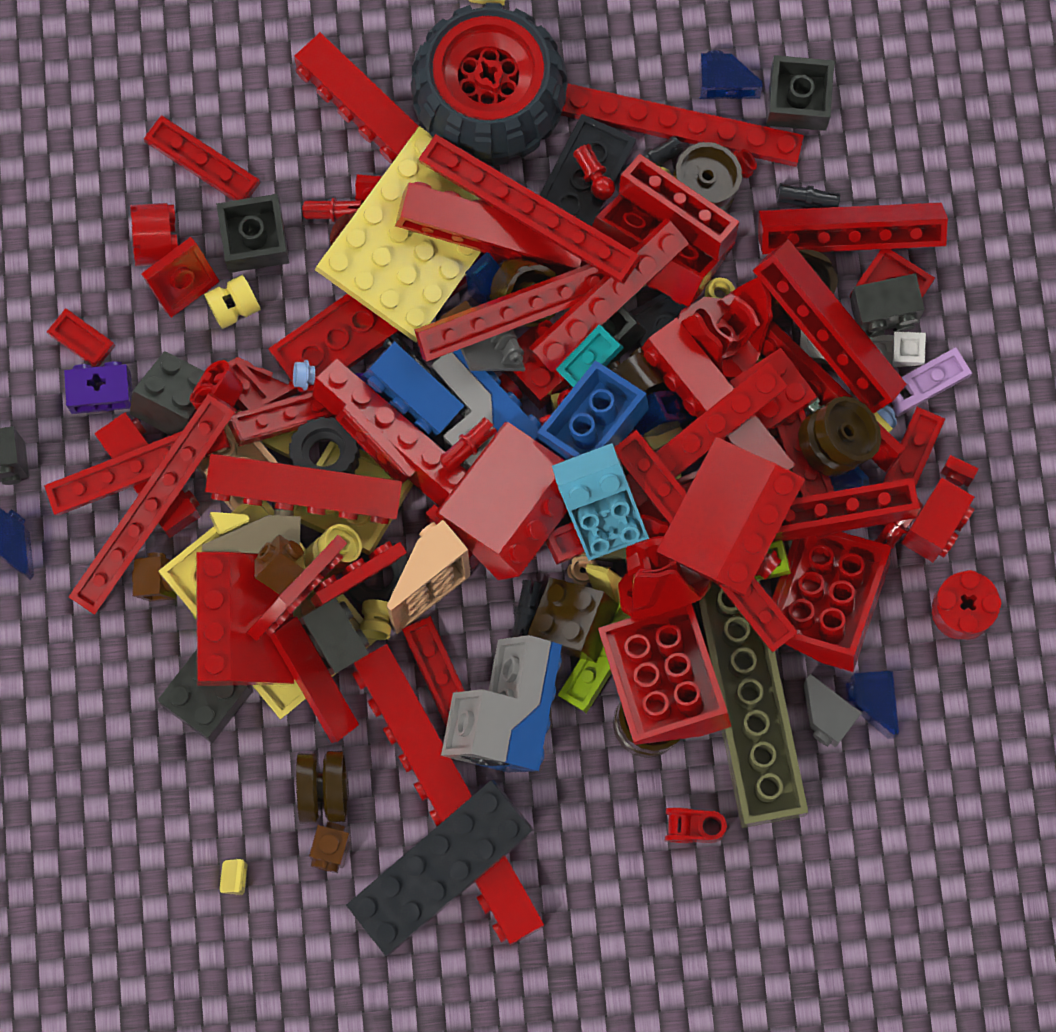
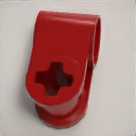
M666 808V814L669 815L668 835L664 837L665 842L717 843L725 835L726 820L719 812L689 808ZM678 819H681V832H678ZM708 819L718 821L721 825V831L716 835H708L703 830L704 822Z

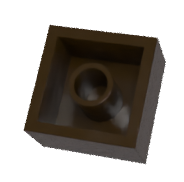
M550 577L528 635L562 644L561 653L597 663L603 647L598 628L612 624L619 604L604 591Z

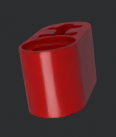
M219 360L207 367L191 393L190 401L197 410L209 392L233 407L243 391V384L230 364L225 360Z

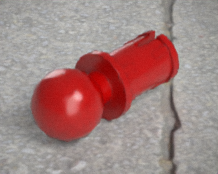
M587 144L577 148L573 152V156L585 174L584 180L586 182H593L591 185L592 194L600 200H607L612 197L615 191L614 181L610 177L603 176L607 169L600 164L591 145Z

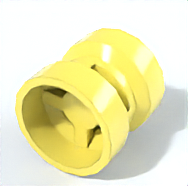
M374 599L363 602L362 614L364 615V620L360 623L359 629L362 630L366 638L372 640H386L390 638L391 626L389 625L390 617L387 601Z

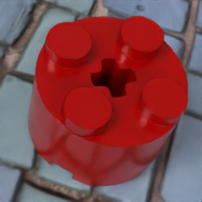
M168 203L130 205L135 267L152 266L178 246L177 234L170 233L175 232L174 205H168Z
M967 570L948 577L936 591L932 600V618L936 627L950 638L975 639L981 636L995 622L1002 603L997 588L987 577L976 571ZM968 602L970 608L963 610L960 605Z

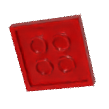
M337 535L247 633L256 641L264 633L270 637L341 561L343 556L339 552L346 546L347 542Z
M390 541L386 542L368 555L370 559L368 562L365 563L360 558L341 572L342 578L337 580L335 575L318 584L314 588L316 594L310 600L316 609L393 564L407 553L401 542L394 546Z

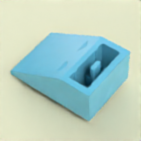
M613 443L552 466L557 486L588 561L649 539Z

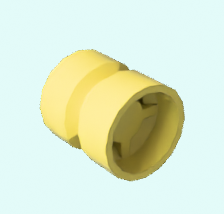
M243 275L228 281L227 288L225 289L217 287L204 294L221 329L238 322V316L240 315L248 317L261 310ZM231 297L235 306L228 309L224 301Z
M336 524L331 526L306 549L305 561L307 566H309L337 535L347 542L346 546L339 552L343 558L324 579H328L333 575L336 577L361 554V540L358 534L347 525Z

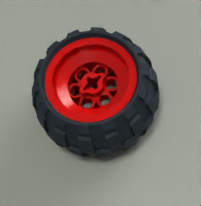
M486 3V7L472 9L471 5L457 9L450 19L440 20L428 32L426 42L420 45L412 65V81L410 85L413 106L419 123L424 129H427L432 137L437 134L480 161L492 162V166L508 164L509 159L516 156L520 158L526 157L540 146L541 139L544 140L552 134L560 121L562 108L566 103L567 74L565 62L558 53V45L545 27L535 25L532 16L517 8L514 11L503 9V6L499 3ZM467 87H472L475 89V91L470 94L464 92ZM510 88L513 93L505 95L502 93V90ZM491 98L494 102L492 104H484L482 100Z

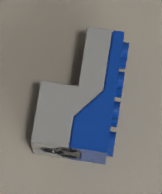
M461 349L441 356L431 365L432 376L464 405L459 411L464 419L444 435L445 452L459 441L458 436L460 434L465 435L484 417L493 424L491 429L494 427L497 432L505 422H509L540 443L537 432L542 427L541 423L532 414L527 416L521 410L522 403L511 391L506 393L499 386L501 381L493 371H470ZM495 435L477 449L478 454L470 455L460 465L468 471Z
M530 635L499 639L489 691L481 689L453 693L441 756L507 773L539 771L545 755L543 749L545 735L550 727L549 713L551 703L556 695V675L562 662L560 654L562 644Z

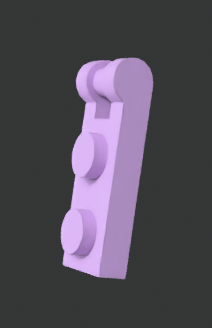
M956 347L902 376V379L907 383L904 388H907L911 396L904 400L899 393L894 401L891 402L894 406L892 409L896 417L905 414L917 405L971 376V370Z

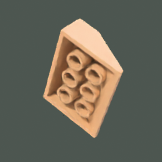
M444 520L437 525L435 522H432L420 532L421 538L417 540L387 604L392 628L396 634L400 633L403 628L409 626L470 577L468 549Z

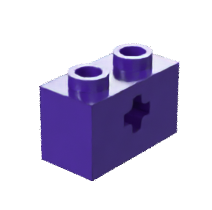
M117 361L106 362L102 367L79 364L73 366V369L64 370L66 406L71 414L130 409L132 379L127 364L122 365L121 362ZM98 382H103V385H100V390L95 391L94 388H97Z

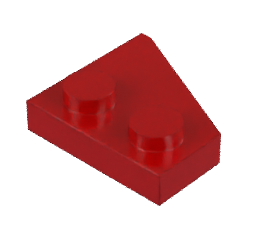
M239 357L228 362L243 384V391L235 403L242 411L288 399L297 394V388L294 387L292 381L288 384L272 377L273 372L264 368H257Z

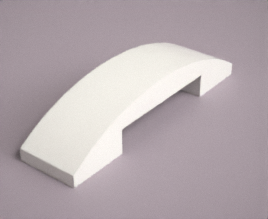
M801 330L800 347L816 363L829 364ZM894 332V335H881L870 338L893 367L924 365L926 333Z

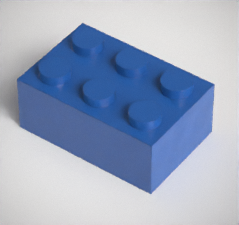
M395 341L360 377L362 381L430 439L440 434L464 407L454 395Z
M595 360L537 432L540 444L565 461L611 443L615 447L630 434L649 410L647 394Z

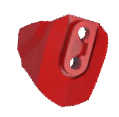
M756 277L723 298L703 297L690 307L681 310L678 319L724 377L732 380L758 361L767 329L773 317L771 294L761 280Z
M640 514L649 539L626 547L627 573L618 583L622 612L632 618H645L675 610L701 600L710 589L712 581L657 553L656 551L670 524L653 516Z

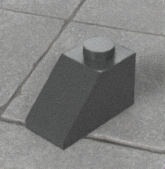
M810 674L803 684L809 727L814 731L813 737L827 747L831 744L836 747L862 713Z

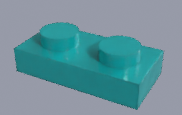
M599 324L556 370L574 387L595 360L606 367L624 347Z

